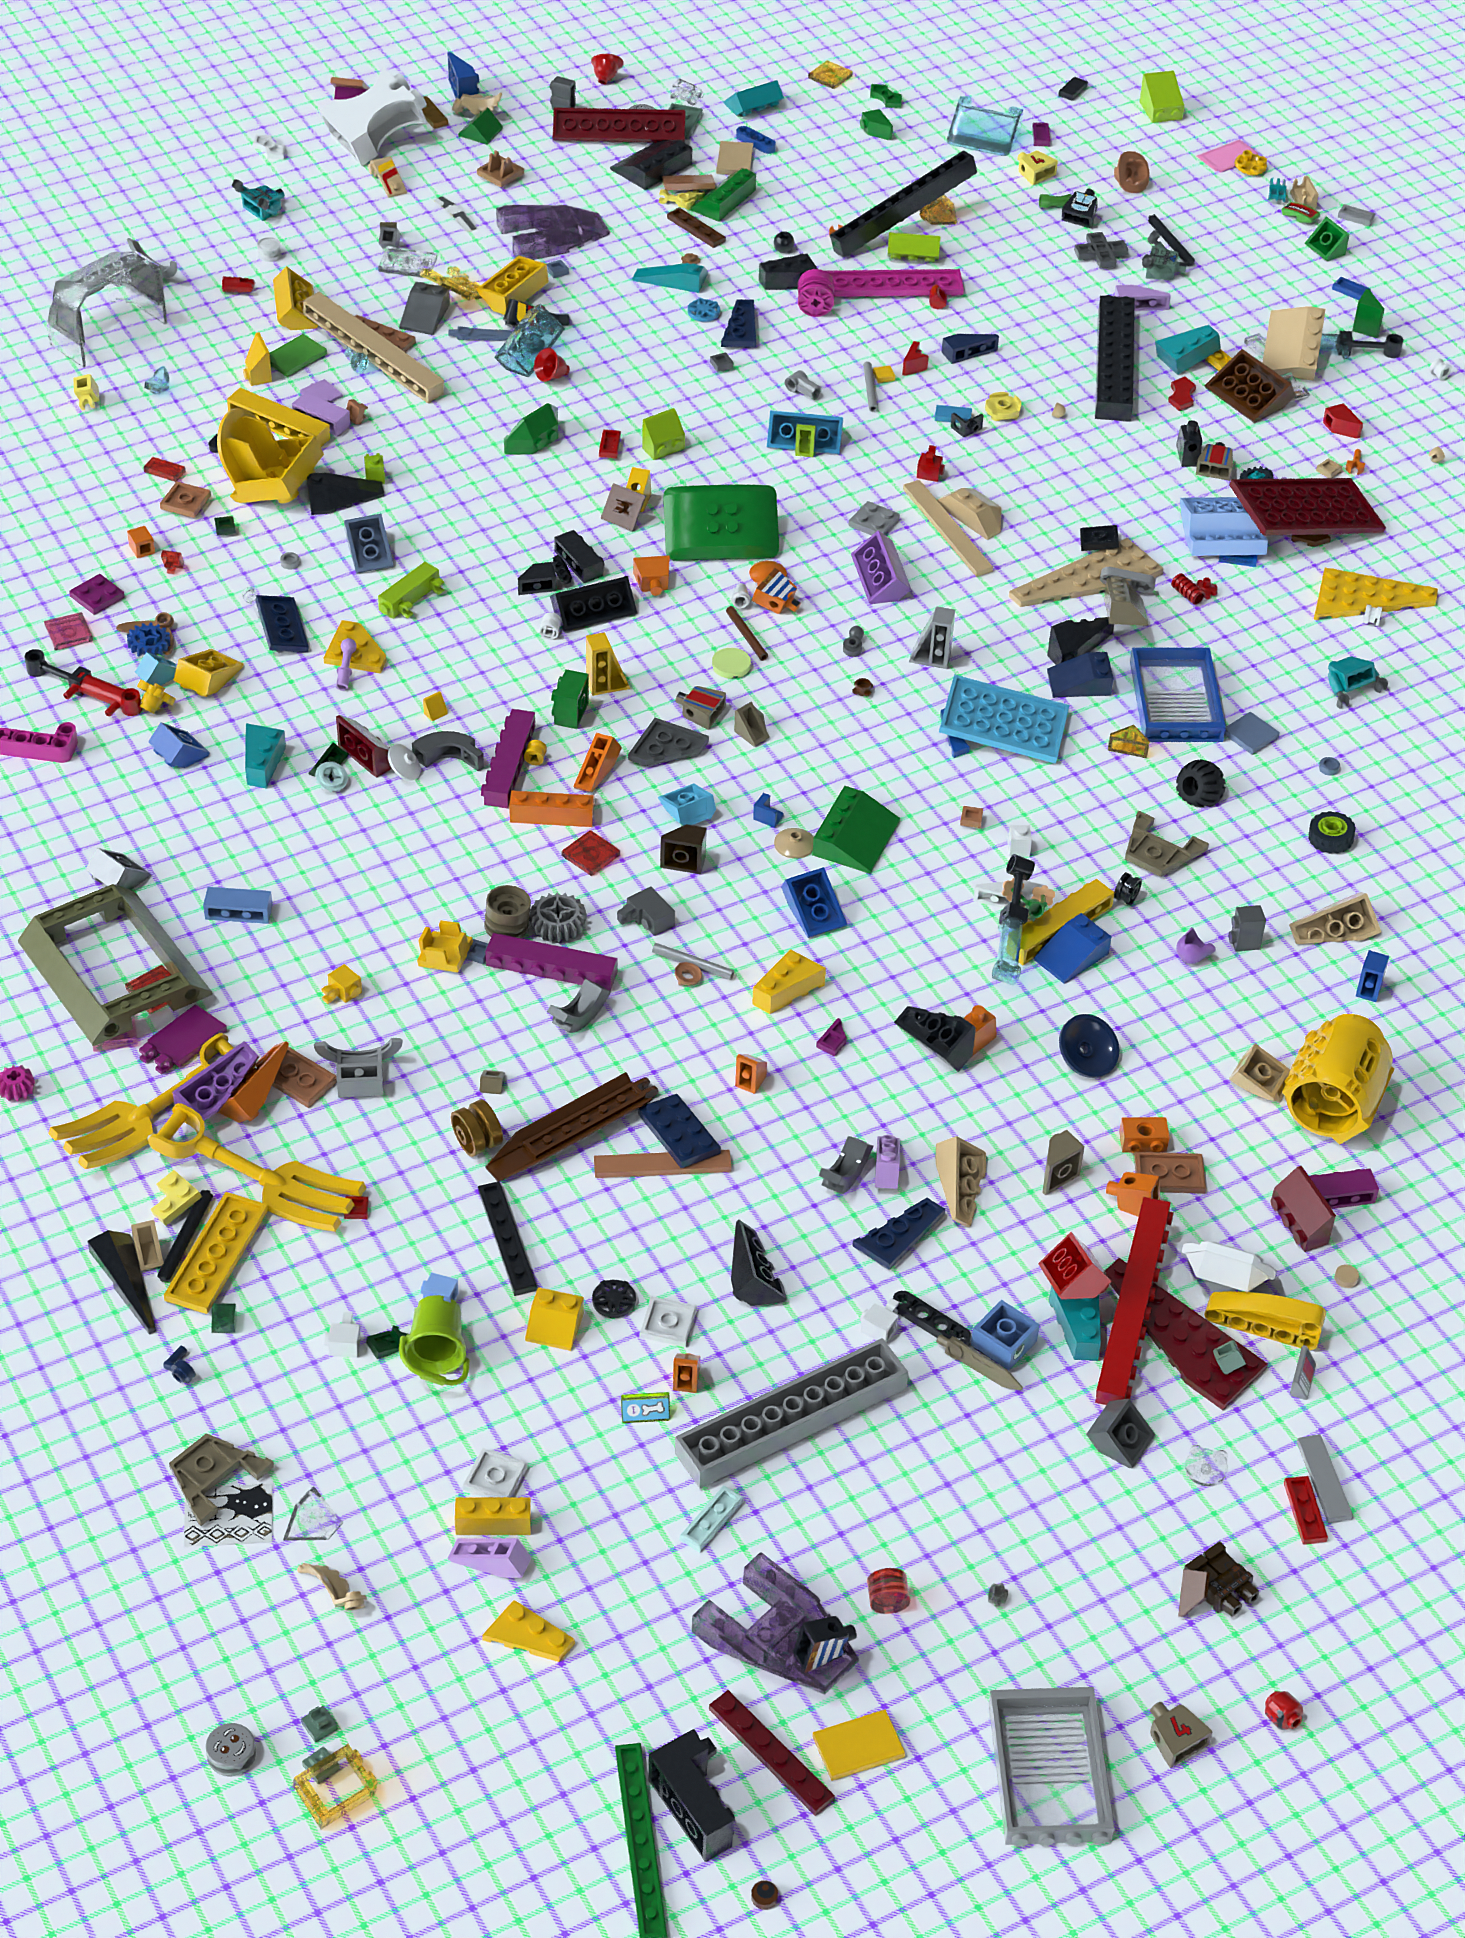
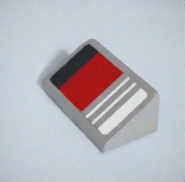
M1305 1345L1301 1347L1290 1390V1396L1307 1400L1309 1397L1316 1369V1361Z

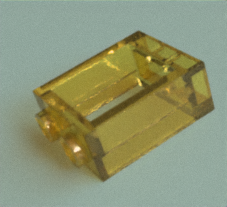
M346 1744L293 1778L292 1786L320 1830L376 1794L378 1782L371 1771H366L362 1765V1756L357 1749L352 1750L349 1744ZM343 1758H346L365 1788L330 1810H327L309 1780Z

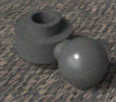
M853 626L850 628L849 638L843 642V653L845 655L856 657L861 654V639L864 637L862 627Z

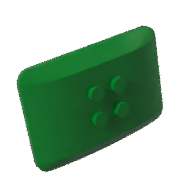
M693 485L669 487L665 490L663 495L666 555L670 556V560L770 559L778 555L777 493L771 485Z

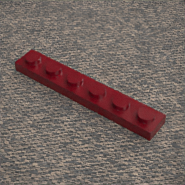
M729 1690L709 1704V1711L814 1816L818 1815L835 1801V1795Z

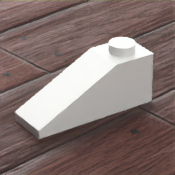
M1023 880L1024 888L1022 895L1030 900L1034 896L1032 894L1033 888H1041L1042 884ZM1005 881L975 885L973 902L1003 909L1012 901H1008L1002 895L1004 890L1003 883ZM1020 899V906L1023 907L1025 903Z

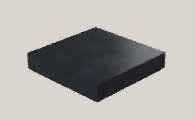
M1117 525L1080 528L1081 551L1119 548Z

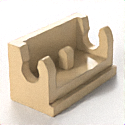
M1304 176L1302 183L1297 185L1298 180L1295 178L1292 190H1290L1294 202L1307 205L1316 210L1319 194L1309 176Z

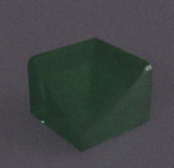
M236 1303L212 1304L211 1333H235L237 1323Z

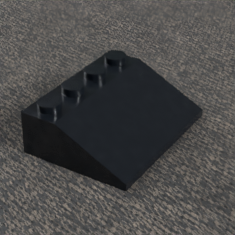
M681 140L656 142L610 166V170L640 188L647 190L661 182L662 176H672L692 165L693 147Z

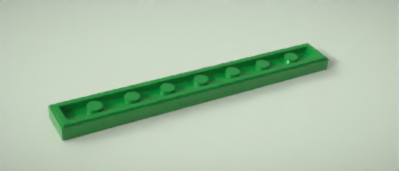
M641 1742L615 1745L639 1938H668Z

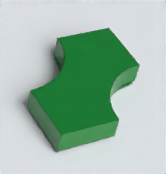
M871 84L870 98L882 101L885 108L901 109L902 94L892 92L885 84Z

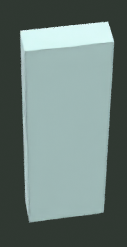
M723 1485L680 1534L679 1540L700 1553L742 1505L744 1497Z

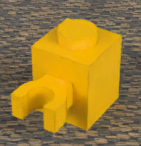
M343 964L327 974L328 985L321 988V991L325 994L322 996V1000L327 1004L331 1003L336 997L347 1003L362 993L361 977L347 965Z

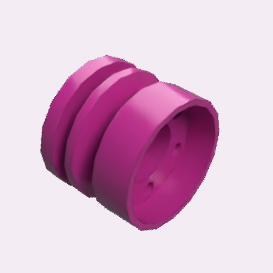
M812 269L803 273L799 278L798 306L804 314L811 317H820L826 315L833 308L834 280L828 272L821 269Z

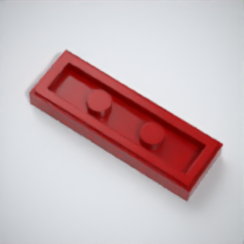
M1309 1476L1285 1478V1490L1302 1545L1327 1542L1328 1536Z

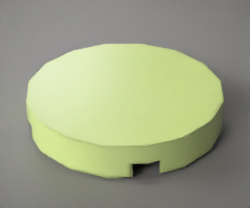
M720 649L712 657L713 670L719 676L733 679V676L743 677L751 668V658L742 649Z

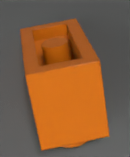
M738 1054L736 1057L735 1086L755 1094L767 1077V1061L749 1054Z
M677 1353L673 1361V1391L697 1393L701 1356L691 1353Z

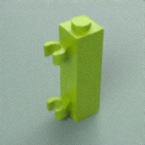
M424 561L378 595L379 611L392 619L400 613L406 618L411 617L414 612L409 609L413 607L415 602L431 590L438 595L445 591L444 588L440 587L444 584V581L440 579L439 569Z

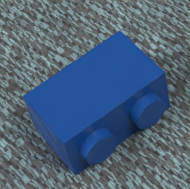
M1368 950L1355 997L1377 1002L1387 969L1389 955Z

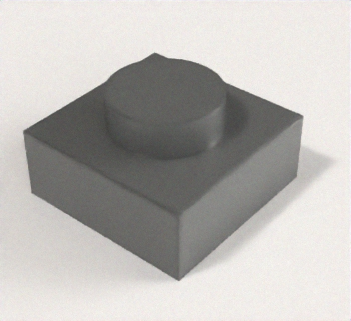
M726 352L710 356V363L717 372L733 368L734 362Z

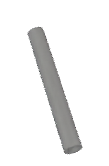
M866 361L863 363L868 407L870 412H876L878 406L872 363Z
M659 943L653 945L652 953L680 963H693L703 971L732 980L735 971L733 969Z

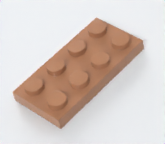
M355 315L357 319L404 352L408 351L416 343L415 336Z

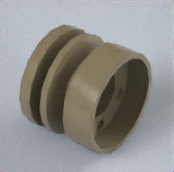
M502 885L492 889L487 894L484 928L490 937L493 933L523 938L528 933L531 899L524 889L512 885Z

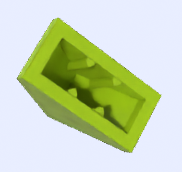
M797 424L795 456L813 457L816 436L815 426Z

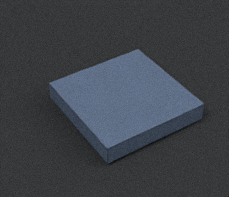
M1251 711L1226 726L1225 736L1250 754H1254L1279 738L1280 734L1278 730Z

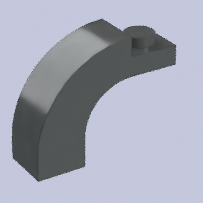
M454 731L433 732L411 743L412 752L417 757L419 763L426 768L443 758L460 759L476 771L484 768L483 752L475 747V739L464 733Z
M585 979L577 995L568 1005L558 1007L550 1004L547 1013L553 1016V1024L569 1033L578 1032L597 1016L611 991L594 981Z
M847 1136L836 1162L830 1168H821L818 1175L824 1178L821 1186L840 1194L846 1193L860 1176L874 1145L856 1137Z

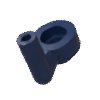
M182 1345L163 1363V1367L171 1371L173 1378L179 1383H189L196 1376V1373L190 1364L181 1359L188 1352Z

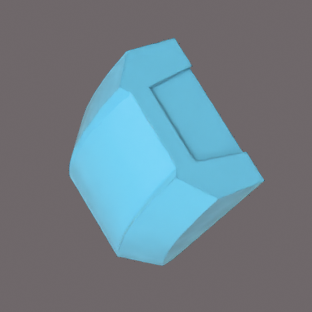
M695 783L658 797L666 811L682 825H693L706 819L711 820L716 811L713 794Z

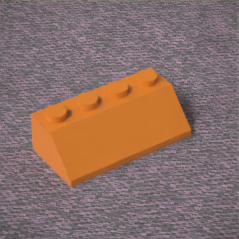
M511 790L509 803L510 823L592 827L595 795Z

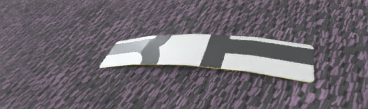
M445 196L433 199L434 202L448 211L466 232L478 228L471 218Z

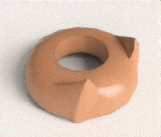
M683 962L675 967L674 974L678 980V986L695 985L702 978L701 969L693 963ZM689 973L693 978H685L682 974Z

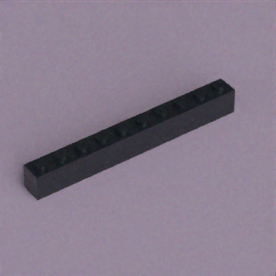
M965 150L961 151L830 234L834 252L843 258L849 256L871 240L876 239L882 233L890 230L893 226L978 173L974 156Z

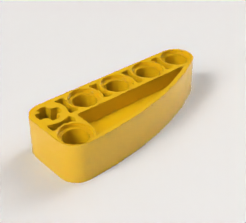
M1224 1291L1211 1293L1204 1316L1208 1321L1298 1348L1305 1345L1309 1350H1314L1318 1346L1326 1317V1310L1317 1304L1283 1296L1255 1292Z

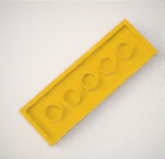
M225 1192L163 1295L164 1301L208 1314L267 1214L268 1204Z

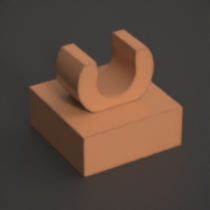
M350 399L346 410L350 411V421L355 425L361 424L362 419L366 418L364 411L368 407L363 403L357 402L355 399Z

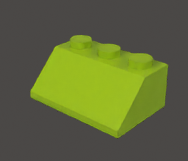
M889 232L887 256H891V259L895 260L906 257L910 261H918L919 258L925 259L926 262H935V260H939L941 236Z

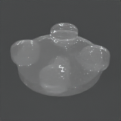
M1197 1444L1192 1445L1185 1462L1186 1475L1193 1482L1202 1486L1209 1487L1222 1484L1228 1473L1227 1461L1229 1455L1224 1450L1215 1451L1203 1448Z

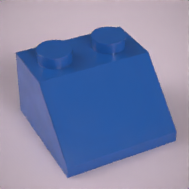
M160 722L148 741L154 748L153 751L159 756L164 757V762L173 768L175 766L186 768L208 757L210 754L188 731Z

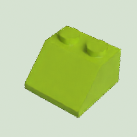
M675 408L642 419V449L653 460L685 449V432Z

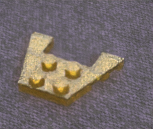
M457 266L448 267L446 273L450 277H444L431 268L422 269L420 276L461 295L465 300L482 299L477 292L480 284L476 281L471 282L468 280L469 275L466 273L463 275L459 273L460 268Z

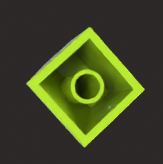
M1174 70L1143 74L1139 103L1151 123L1183 119L1185 105Z

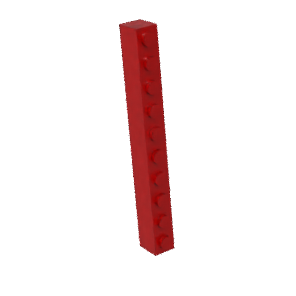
M1143 1197L1096 1389L1095 1403L1107 1405L1109 1401L1131 1399L1133 1387L1129 1386L1130 1380L1135 1381L1138 1367L1134 1366L1135 1360L1140 1361L1142 1347L1139 1346L1140 1340L1144 1341L1147 1327L1143 1325L1144 1321H1149L1151 1307H1148L1149 1301H1154L1156 1288H1153V1283H1158L1161 1269L1157 1268L1158 1263H1163L1165 1254L1162 1244L1167 1245L1169 1231L1166 1230L1167 1225L1171 1226L1174 1212L1170 1211L1171 1202Z

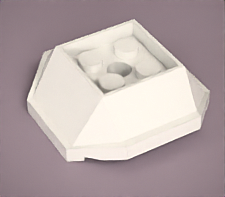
M1217 1242L1186 1243L1183 1245L1181 1252L1187 1255L1196 1277L1245 1292L1251 1291L1268 1279L1275 1280L1277 1270L1270 1264L1264 1263V1259L1259 1255Z

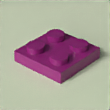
M100 573L69 590L70 597L93 615L125 598L124 591Z

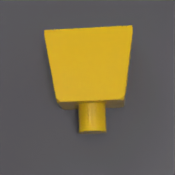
M632 467L626 488L646 496L641 509L642 513L645 511L652 494L651 472L647 469Z

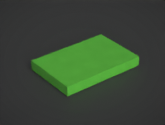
M301 334L271 351L270 364L272 368L288 377L325 356L327 348Z

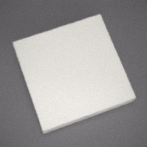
M651 1296L639 1332V1338L686 1347L697 1306Z
M482 1447L462 1484V1490L480 1497H513L528 1468V1463Z

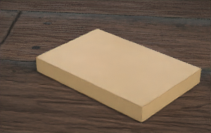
M720 141L716 174L731 175L741 168L750 170L753 143Z

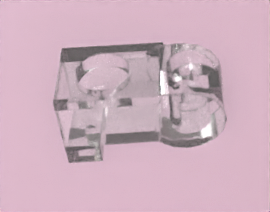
M681 78L672 84L670 98L675 101L680 98L689 105L694 106L704 97L701 88Z

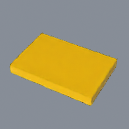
M886 1709L812 1733V1738L831 1781L905 1758V1751Z

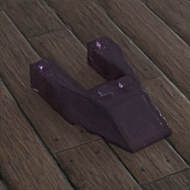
M504 205L496 208V225L501 234L533 228L536 230V232L512 236V251L515 258L522 256L536 260L567 254L570 252V249L576 246L578 248L583 247L585 242L590 240L594 242L610 235V231L599 213L569 205Z
M762 1552L758 1553L744 1566L743 1584L768 1603L771 1608L748 1630L710 1599L692 1615L691 1632L709 1647L824 1695L859 1662V1657L849 1642H847L843 1655L840 1658L806 1673L803 1671L793 1654L801 1625L804 1622L831 1617V1615L827 1614L816 1594Z

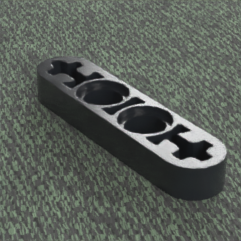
M901 1290L894 1293L893 1299L902 1303H899L896 1308L899 1315L936 1338L940 1334L948 1339L954 1336L958 1339L961 1338L960 1340L965 1345L970 1346L971 1333L966 1327L908 1291ZM924 1311L928 1316L920 1318L915 1313ZM943 1323L947 1328L939 1330L935 1327V1324Z

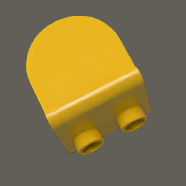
M235 408L228 411L219 425L217 436L219 457L235 488L230 497L238 503L277 499L279 503L284 504L294 500L299 495L298 488L307 480L309 474L316 472L314 467L324 455L315 436L276 440L267 422L257 419L253 413L244 408Z

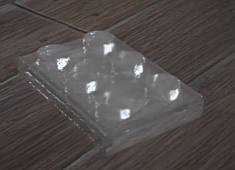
M387 246L378 265V272L430 278L438 259L437 253Z

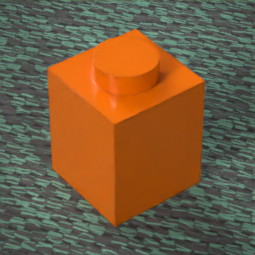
M145 525L127 530L129 546L137 559L155 554L153 537Z

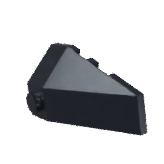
M1108 617L1095 618L1093 621H1088L1087 619H1081L1080 622L1066 620L1053 625L1050 629L1047 656L1057 665L1091 652L1113 634L1114 624H1109Z
M907 1006L894 1021L897 1026L957 1072L962 1069L973 1055L976 1027L961 1016L954 1015L953 1017L942 1012L933 1013L927 1009Z
M738 1219L735 1224L731 1270L733 1295L737 1300L744 1301L750 1306L785 1302L787 1297L780 1278L775 1279L772 1273L774 1266L763 1255L766 1250L756 1231Z

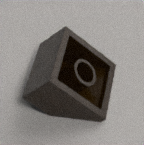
M686 824L661 835L660 868L701 875L706 859L707 828Z

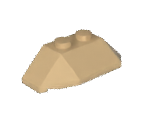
M960 488L937 499L947 513L986 540L1001 533V506L978 490Z

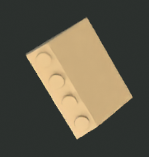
M1304 306L1271 310L1262 363L1280 376L1314 381L1326 309Z

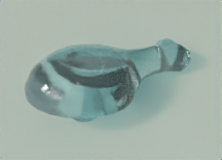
M347 347L344 355L350 358L352 370L357 374L363 373L368 367V356L360 352L353 353V350Z

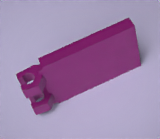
M194 1004L150 1037L139 1048V1052L142 1054L139 1056L140 1060L147 1064L156 1058L154 1060L157 1064L155 1070L162 1075L171 1069L174 1064L181 1067L198 1054L202 1045L216 1034L227 1032V1025Z

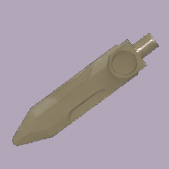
M942 1334L938 1336L936 1343L946 1348L945 1354L955 1360H959L1002 1387L1019 1391L1023 1389V1386L1007 1369L965 1345L961 1340L954 1336L950 1339Z

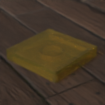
M828 60L808 73V79L833 90L853 76L852 70Z

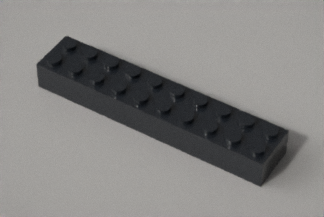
M1100 295L1097 313L1095 419L1131 422L1134 385L1135 298Z

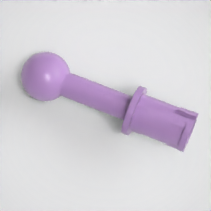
M350 638L343 640L341 643V650L344 652L342 665L336 671L338 674L336 689L340 691L348 689L349 678L353 672L349 668L350 659L357 646L355 641Z

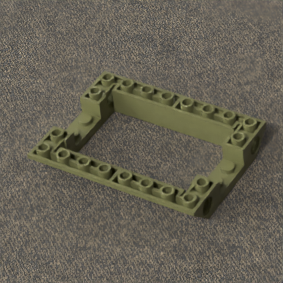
M115 884L34 916L17 940L20 947L92 1046L132 1030L131 1016L166 1002L174 1012L213 995L211 989L136 892ZM99 913L106 923L125 914L170 972L171 976L99 1005L55 944L67 939L64 928L67 925Z

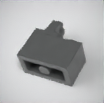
M650 886L627 897V904L617 911V920L621 925L635 921L638 925L642 924L644 929L649 930L653 936H656L675 926V910Z

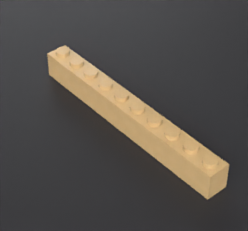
M317 292L303 300V314L426 403H430L444 394V380L440 376L430 371L327 296Z

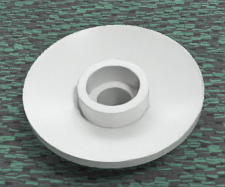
M394 744L389 748L388 760L394 772L406 781L416 780L420 776L421 768L415 754L402 744Z

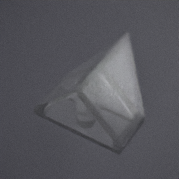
M311 1486L295 1503L282 1541L329 1540L344 1522L314 1486Z

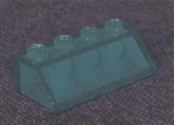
M540 303L529 309L494 358L506 370L528 378L534 372V361L538 353L545 348H551L565 328Z

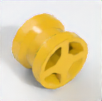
M531 740L524 753L525 761L535 766L542 764L547 752L546 744L540 740Z

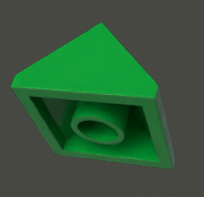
M486 108L476 115L458 133V136L488 145L503 129V125L492 111Z
M1326 216L1304 244L1328 262L1346 255L1350 234Z
M1365 289L1358 301L1352 331L1373 338H1379L1385 308L1369 289Z

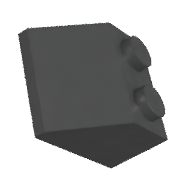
M1130 1399L1109 1401L1086 1433L1099 1453L1127 1468L1134 1467L1156 1435Z

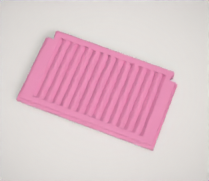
M1238 139L1197 155V158L1213 170L1221 173L1236 167L1234 161L1244 150H1250L1253 154L1257 155L1259 153Z

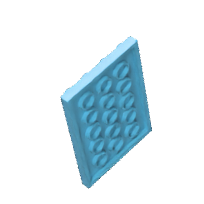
M954 674L939 733L1056 764L1069 705Z

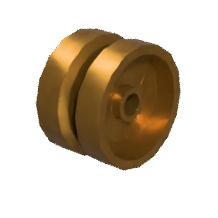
M480 1099L469 1104L468 1109L462 1107L451 1112L450 1118L454 1134L462 1149L470 1157L483 1153L486 1147L491 1149L502 1144L503 1132L492 1107L485 1100Z

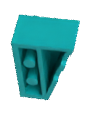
M246 723L245 773L247 785L267 789L286 749L284 730Z
M1051 1285L1049 1304L1053 1307L1057 1316L1056 1320L1063 1329L1064 1338L1073 1359L1098 1361L1101 1346L1099 1294L1095 1298L1061 1299Z

